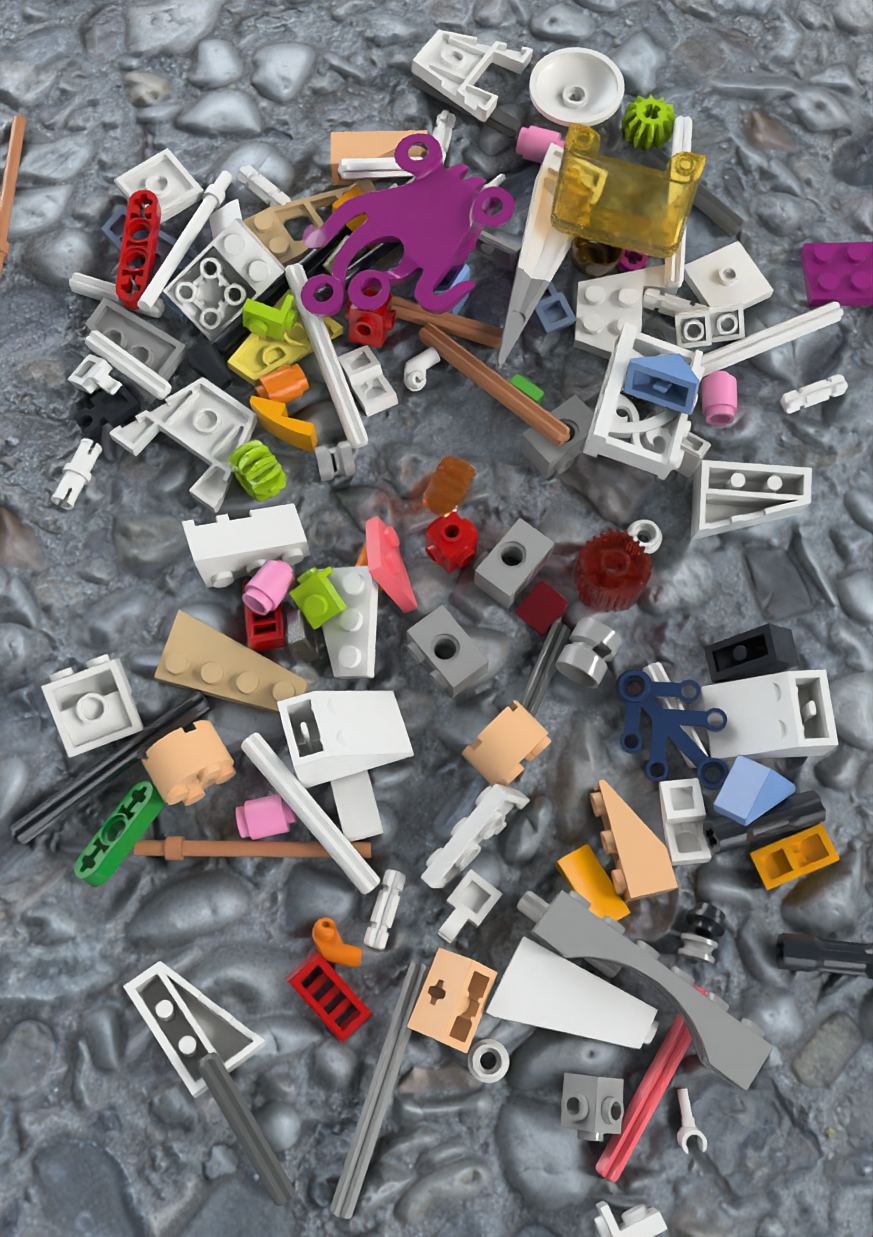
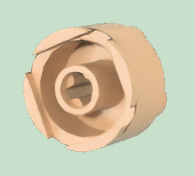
M514 700L510 706L506 707L477 736L478 739L471 746L468 745L461 755L492 786L495 783L507 786L525 769L519 762L525 758L530 763L551 743V740L546 736L549 732L517 700Z
M208 720L194 722L196 730L186 734L182 727L167 734L145 752L149 759L142 758L141 762L163 801L168 803V805H173L181 800L185 806L191 805L205 796L204 789L214 783H224L236 774V770L233 767L234 760L214 726Z

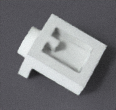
M604 1201L596 1204L600 1216L594 1218V1222L601 1237H654L667 1230L660 1211L654 1207L646 1209L644 1204L635 1206L621 1215L623 1222L617 1225L608 1204Z

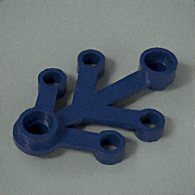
M630 669L623 672L618 677L615 685L617 697L626 705L624 732L620 737L622 749L627 753L634 754L643 747V738L639 733L642 707L652 718L650 761L646 765L647 777L657 783L667 779L669 775V767L666 763L668 736L698 769L697 778L703 787L709 790L722 788L729 774L726 763L718 758H708L679 725L706 727L711 732H720L727 724L725 712L719 708H711L708 711L664 709L654 697H678L685 704H693L700 697L701 690L699 684L693 680H684L681 683L652 681L647 673L638 669ZM633 682L639 683L642 686L641 692L638 695H631L627 691L629 684ZM687 685L693 686L696 689V695L692 698H685L681 693L683 687ZM711 714H719L723 719V723L718 727L711 726L708 723V717ZM629 735L637 736L639 739L637 747H626L624 744L625 738ZM656 763L663 765L665 768L663 776L658 778L653 777L650 773L651 766ZM714 767L720 771L721 776L718 781L711 782L706 778L705 772L708 768Z

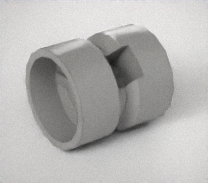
M582 618L578 621L570 636L572 644L565 645L555 663V667L569 680L581 686L594 689L598 688L608 669L605 662L613 660L622 643V639L607 625L593 619Z

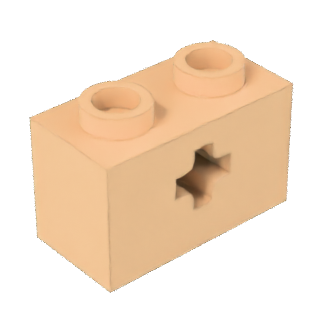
M439 948L407 1027L467 1053L498 972L473 959Z

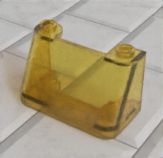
M571 122L565 139L551 206L550 222L552 226L561 233L657 258H669L676 254L682 241L707 156L692 152H679L671 157L666 171L599 155V134L593 128Z

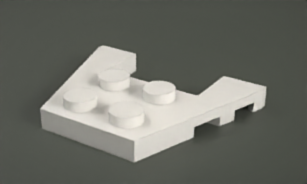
M438 30L413 59L411 72L473 116L485 122L496 108L498 96L473 85L490 63L521 74L531 61L533 49L522 46L521 52L506 49L507 43L496 41L492 46L478 44L477 37Z
M665 265L578 282L575 312L577 321L574 329L573 347L609 360L614 342L625 322L638 326L637 331L641 333L643 294L647 288L660 291V295L668 293L676 296L678 288H667L664 285Z
M202 377L166 398L165 404L151 412L145 410L135 416L136 421L123 428L119 425L109 434L115 442L137 456L158 432L162 431L210 465V468L192 486L189 492L194 499L216 514L220 510L235 475L230 468L229 455L242 444L249 442L258 419L256 413Z

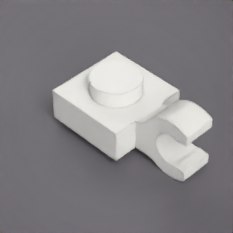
M91 354L83 360L67 379L77 389L90 394L102 388L108 394L114 395L122 386L119 381L114 380L108 375L113 367L103 358Z
M470 869L446 900V904L453 908L454 911L439 929L438 935L451 944L467 921L478 928L500 899L502 893Z

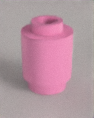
M530 126V128L522 127L517 141L516 154L523 155V159L542 163L551 143L564 148L565 141L560 140L561 133L535 126Z
M725 371L712 372L701 382L702 414L710 425H727L733 422L734 415L738 411L737 380Z
M267 560L245 586V594L242 596L245 604L260 615H266L269 611H274L296 583L292 568L281 560Z
M280 794L245 801L244 806L236 807L237 825L242 838L251 836L252 840L290 832V823L296 822L295 812Z

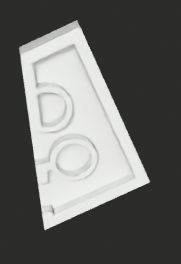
M368 566L332 568L334 573L327 578L347 606L346 609L322 625L333 675L340 679L374 678L378 582L368 572Z
M496 783L493 787H487L476 799L475 804L477 807L468 818H462L451 831L452 838L446 846L437 849L426 862L428 868L421 878L431 888H447L479 854L481 847L478 843L482 839H489L494 834L498 835L506 826V822H504L505 815L515 805L522 810L530 800L519 790Z

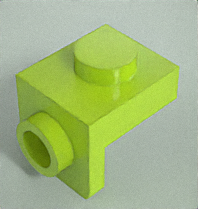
M287 294L281 310L247 298L242 309L243 326L256 335H268L282 341L286 329H293L298 316V311L294 310V296Z
M330 566L319 572L316 567L308 570L297 578L300 585L289 592L314 630L347 608L327 578L334 573Z

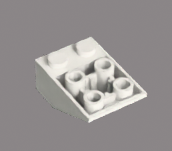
M235 218L163 292L212 342L242 314L247 298L256 300L285 272V267L240 218Z
M826 669L787 671L701 687L704 711H708L711 708H719L727 716V724L722 731L711 732L707 730L710 758H718L725 761L736 760L738 755L748 759L822 756L838 745ZM714 713L708 717V723L713 727H718L723 723V719L719 714Z
M312 691L277 702L293 766L298 780L304 788L414 756L393 691Z

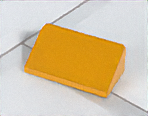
M588 844L555 862L554 865L570 891L573 890L591 903L588 910L602 919L604 915H607L618 921L631 913L621 896L616 893L613 883Z

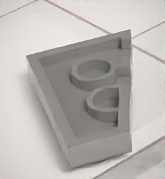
M106 297L103 298L85 323L91 331H99L166 381L170 379L188 351L187 346ZM130 379L151 405L156 397Z

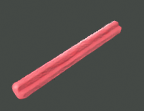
M697 986L694 987L703 995L707 994V991ZM679 1013L623 1115L621 1134L612 1135L596 1165V1171L611 1182L618 1180L693 1039Z

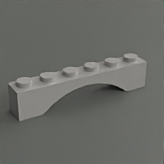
M562 890L557 893L530 934L563 958H590L608 961L627 968L649 981L667 997L682 1017L694 1040L700 1062L735 1088L747 1091L773 1048L771 1044L763 1039L764 1030L744 1017L741 1021H738L727 1012L730 1006L724 1000L709 991L706 995H703L692 987L695 980L676 966L669 970L657 961L660 954L640 940L637 944H634L622 935L625 928L607 915H604L601 919L588 910L591 903L577 892L571 890L567 894Z

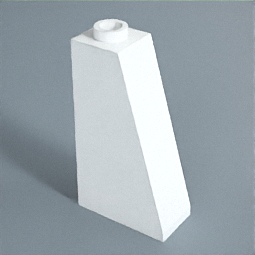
M523 936L484 1012L491 1017L632 1049H640L643 1043L649 1045L659 1025V1022L654 1020L657 1009L526 936Z

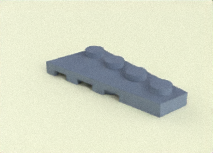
M123 206L101 228L104 237L119 253H121L127 209ZM139 230L132 238L138 241L148 237L150 232ZM159 230L153 278L177 242V240ZM190 248L188 249L164 289L199 255ZM135 258L129 264L133 269H138L145 264L146 260ZM162 290L159 297L185 324L189 318Z

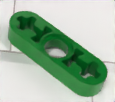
M148 781L139 782L124 797L78 857L74 867L75 875L92 887H98L112 876L163 808L164 801L153 784ZM125 827V829H124L123 833L120 835V837L115 840V838H116L117 834L120 832V830Z

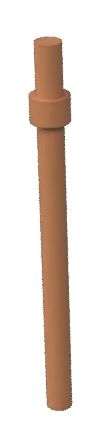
M20 115L13 117L0 194V279L3 262L8 258L10 245L7 242L26 126V119Z
M167 836L166 840H138L134 845L135 856H165L166 860H183L184 856L331 857L319 841L185 840L184 836ZM350 842L362 858H371V842Z

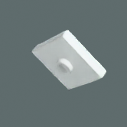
M168 148L114 179L117 189L127 201H129L133 193L139 190H149L155 193L161 207L160 224L200 201L204 194L200 185ZM145 205L144 209L140 210L143 218H146L145 208L147 205Z
M739 241L684 265L685 281L700 303L707 308L742 302L744 310L770 298L774 291Z

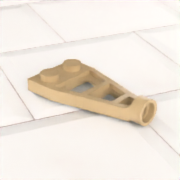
M361 179L348 187L286 202L283 206L280 204L271 206L243 220V222L286 268L288 265L299 263L313 250V248L306 247L303 244V240L294 241L284 227L286 221L298 217H308L315 226L314 230H318L324 224L316 212L319 208L332 205L355 185L364 194L374 192L376 189L370 179Z

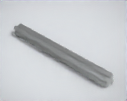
M411 962L330 1206V1213L342 1219H350L353 1215L412 1031L407 1025L430 971V967L418 962Z

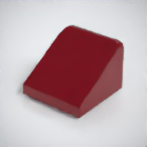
M541 580L515 614L543 637L551 629L552 624L557 622L566 613L568 602Z

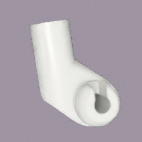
M430 347L406 362L403 381L409 390H421L426 384V370L440 362L439 354L435 348Z

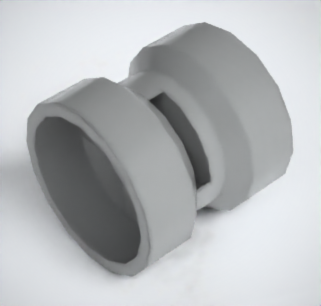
M349 440L339 442L336 447L328 448L325 445L314 447L322 482L332 480L335 475L342 474L345 477L356 475ZM333 453L337 469H333L331 454Z

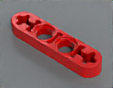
M139 190L133 193L129 198L115 289L121 304L130 310L140 309L137 303L153 278L161 207L155 193L149 190ZM145 205H147L145 208L146 218H143L140 210L144 209ZM139 230L150 232L148 237L138 241L132 238ZM135 258L146 260L145 264L138 269L128 267L129 263ZM133 280L138 291H134L133 296H128L127 294H131L133 290V283L131 281Z

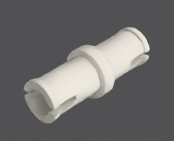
M85 438L81 439L70 463L65 464L62 470L64 476L51 497L52 502L56 505L62 500L63 503L60 507L68 510L73 509L83 485L89 483L92 477L90 471L102 452V447L98 443L95 444L94 448L90 449L93 441Z

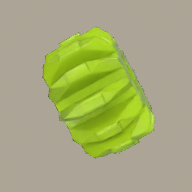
M652 94L647 99L638 96L635 103H629L622 120V131L625 132V141H634V149L644 146L646 151L653 145L661 149L664 143H669L673 137V126L677 116L674 114L673 104H665L664 97L656 100Z
M252 440L244 443L229 455L230 468L235 474L234 477L238 479L241 487L254 500L264 502L269 498L272 499L280 493V490L286 487V475L282 471L281 465L276 460L275 455L262 442Z

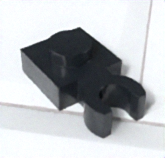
M122 384L114 395H110L103 390L90 400L94 408L79 411L74 416V419L79 427L87 422H92L84 431L89 439H94L101 434L105 424L108 423L114 429L142 409L137 400Z

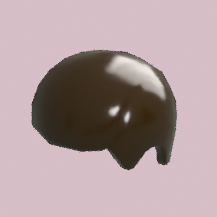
M581 230L571 242L570 258L572 264L580 273L589 278L608 275L623 257V243L619 242L616 244L611 238L610 231Z

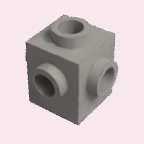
M564 1073L561 1127L578 1130V1139L603 1141L604 1133L621 1134V1122L624 1115L622 1103L624 1079Z

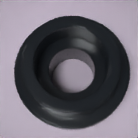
M696 903L694 908L687 912L686 922L691 926V931L697 936L713 939L714 937L723 936L726 930V924L724 923L725 914L711 904Z

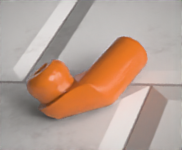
M323 917L317 920L312 929V939L320 955L326 961L359 968L363 948L343 944L336 929V924L331 918Z

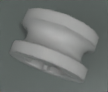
M683 933L681 935L684 946L678 949V955L697 962L714 964L715 958L712 957L711 952L713 949H717V942L692 934Z

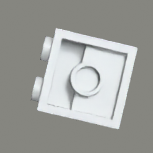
M108 654L86 661L88 669L76 674L73 673L71 667L49 675L51 683L41 686L69 758L144 729L131 696V687L119 658L110 661Z

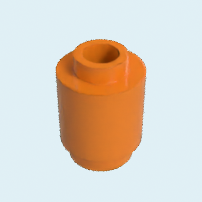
M286 364L258 378L260 386L255 387L258 397L285 404L303 396V391L309 389L307 379L298 364L292 366Z

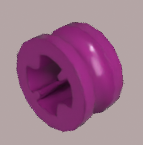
M630 243L624 245L623 257L616 266L618 272L625 273L645 269L648 260L646 249L638 244ZM628 259H636L635 264L628 263Z

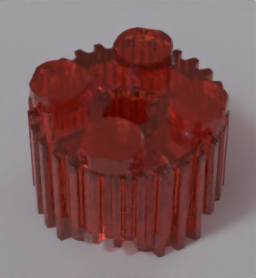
M608 528L607 532L604 534L599 533L598 538L594 535L591 541H586L585 546H582L573 576H575L574 584H577L575 589L579 591V599L584 605L592 608L597 606L598 611L604 608L605 612H609L610 609L613 612H617L618 608L621 611L630 609L641 598L652 574L653 565H651L653 559L649 557V553H644L645 546L640 547L639 540L633 541L634 537L630 536L627 530L620 532L619 528L616 531Z

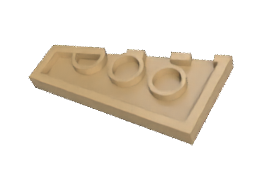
M178 610L154 675L157 682L194 692L200 691L208 696L280 715L278 701L306 694L309 688L307 680L181 610Z

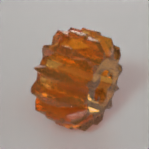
M452 456L443 458L428 483L424 493L423 506L438 516L446 517L453 511L458 513L475 480V468L460 458Z

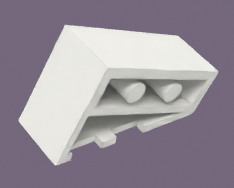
M702 460L693 474L690 541L798 515L811 504L812 468Z
M294 503L250 510V517L229 520L228 514L218 515L215 518L217 523L195 526L193 520L182 521L193 561L206 587L214 586L221 588L232 584L235 579L247 575L254 577L267 560H281L288 565H294L301 562L304 557L309 556V547Z
M161 961L123 986L194 1098H197L209 1089L196 1067L197 1062L211 1052L217 1053L228 1073H230L265 1047L264 1039L237 1021L231 1014L204 996L202 992Z

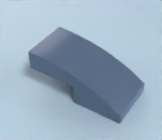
M550 281L531 314L532 319L545 335L570 326L577 321L563 292L557 293Z

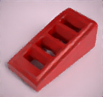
M249 581L242 582L243 595L245 594V586ZM282 601L274 611L267 613H275V618L255 621V616H260V614L251 610L244 602L249 648L258 652L288 647ZM276 626L274 631L257 633L256 631L258 628Z
M316 950L285 978L342 1043L372 1014L368 1007ZM319 966L323 971L304 988L301 982ZM330 978L334 984L315 1000L312 995ZM342 991L345 997L327 1013L323 1008ZM352 1003L357 1009L338 1026L334 1020Z

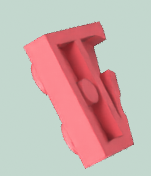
M378 516L365 521L368 572L405 614L417 609L416 599L399 549L400 542L397 533L391 526L387 527Z

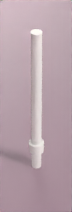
M222 171L215 183L210 184L202 195L203 201L139 299L137 304L143 311H150L212 211L219 208L225 199V191L233 179L228 171Z

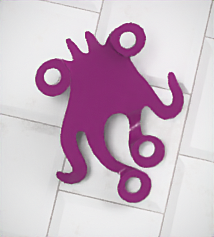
M416 133L403 138L395 149L394 158L396 164L402 170L415 176L413 182L353 197L339 206L318 230H314V224H311L303 233V244L306 247L321 249L349 221L365 214L368 217V220L348 237L337 253L333 263L332 276H314L302 287L300 297L303 306L317 317L335 315L344 304L345 276L347 267L353 257L360 250L371 244L403 243L404 255L401 262L394 269L386 272L365 270L358 273L351 280L348 287V295L351 302L364 311L377 310L387 301L390 286L405 283L423 269V274L414 289V297L423 310L429 313L443 314L450 311L475 287L474 281L457 283L440 295H435L433 290L446 277L453 266L461 265L468 259L469 253L476 247L475 243L484 226L497 228L503 226L511 219L515 210L514 198L509 192L500 187L491 186L482 190L487 182L482 177L477 176L464 180L470 169L465 164L460 163L444 169L441 146L433 136L425 133ZM412 147H422L428 153L421 160H413L408 156V151ZM496 207H503L500 213L490 216ZM324 287L333 288V295L326 302L315 300L314 294L319 289ZM382 287L375 296L368 297L362 293L367 288Z

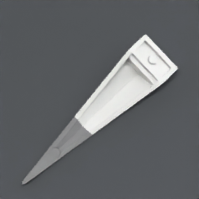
M553 143L550 144L535 179L498 352L496 370L502 367L571 247L572 240L579 233L601 195L609 173L608 170Z

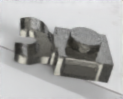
M284 601L282 612L287 617L288 629L285 631L284 637L288 648L292 652L295 651L305 663L319 659L317 629H313L299 607L295 610L288 601Z

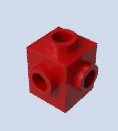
M366 289L362 293L365 296L371 297L379 292ZM389 294L384 305L374 311H364L356 307L351 300L348 301L345 310V320L349 321V341L382 348L388 331L393 330L396 319V310L391 309L392 295Z
M453 511L446 517L440 516L428 526L425 551L436 565L440 564L450 574L458 567L467 565L475 557L478 532L470 520L467 518L462 520Z

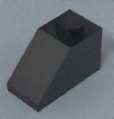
M770 623L704 647L711 681L714 683L770 675L800 665L791 629Z

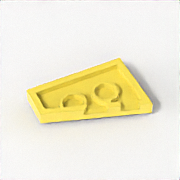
M290 289L287 290L273 308L281 310L287 294L293 296ZM295 300L294 310L298 311V316L293 329H286L282 341L268 335L259 336L251 333L227 361L230 370L255 387L259 385L258 378L286 364L290 366L314 351ZM322 317L331 340L343 333V326L330 317Z

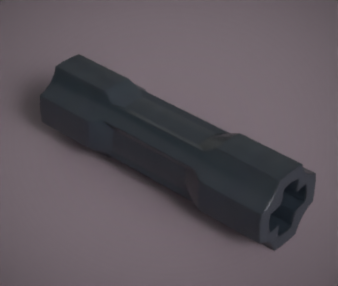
M810 790L785 798L747 826L724 815L709 819L703 823V835L707 841L708 848L716 855L784 832H794L818 825L826 820V810L820 796L814 790Z
M791 933L778 935L776 943L778 969L803 972L820 971L866 976L869 979H873V943L865 944L819 939L814 936Z

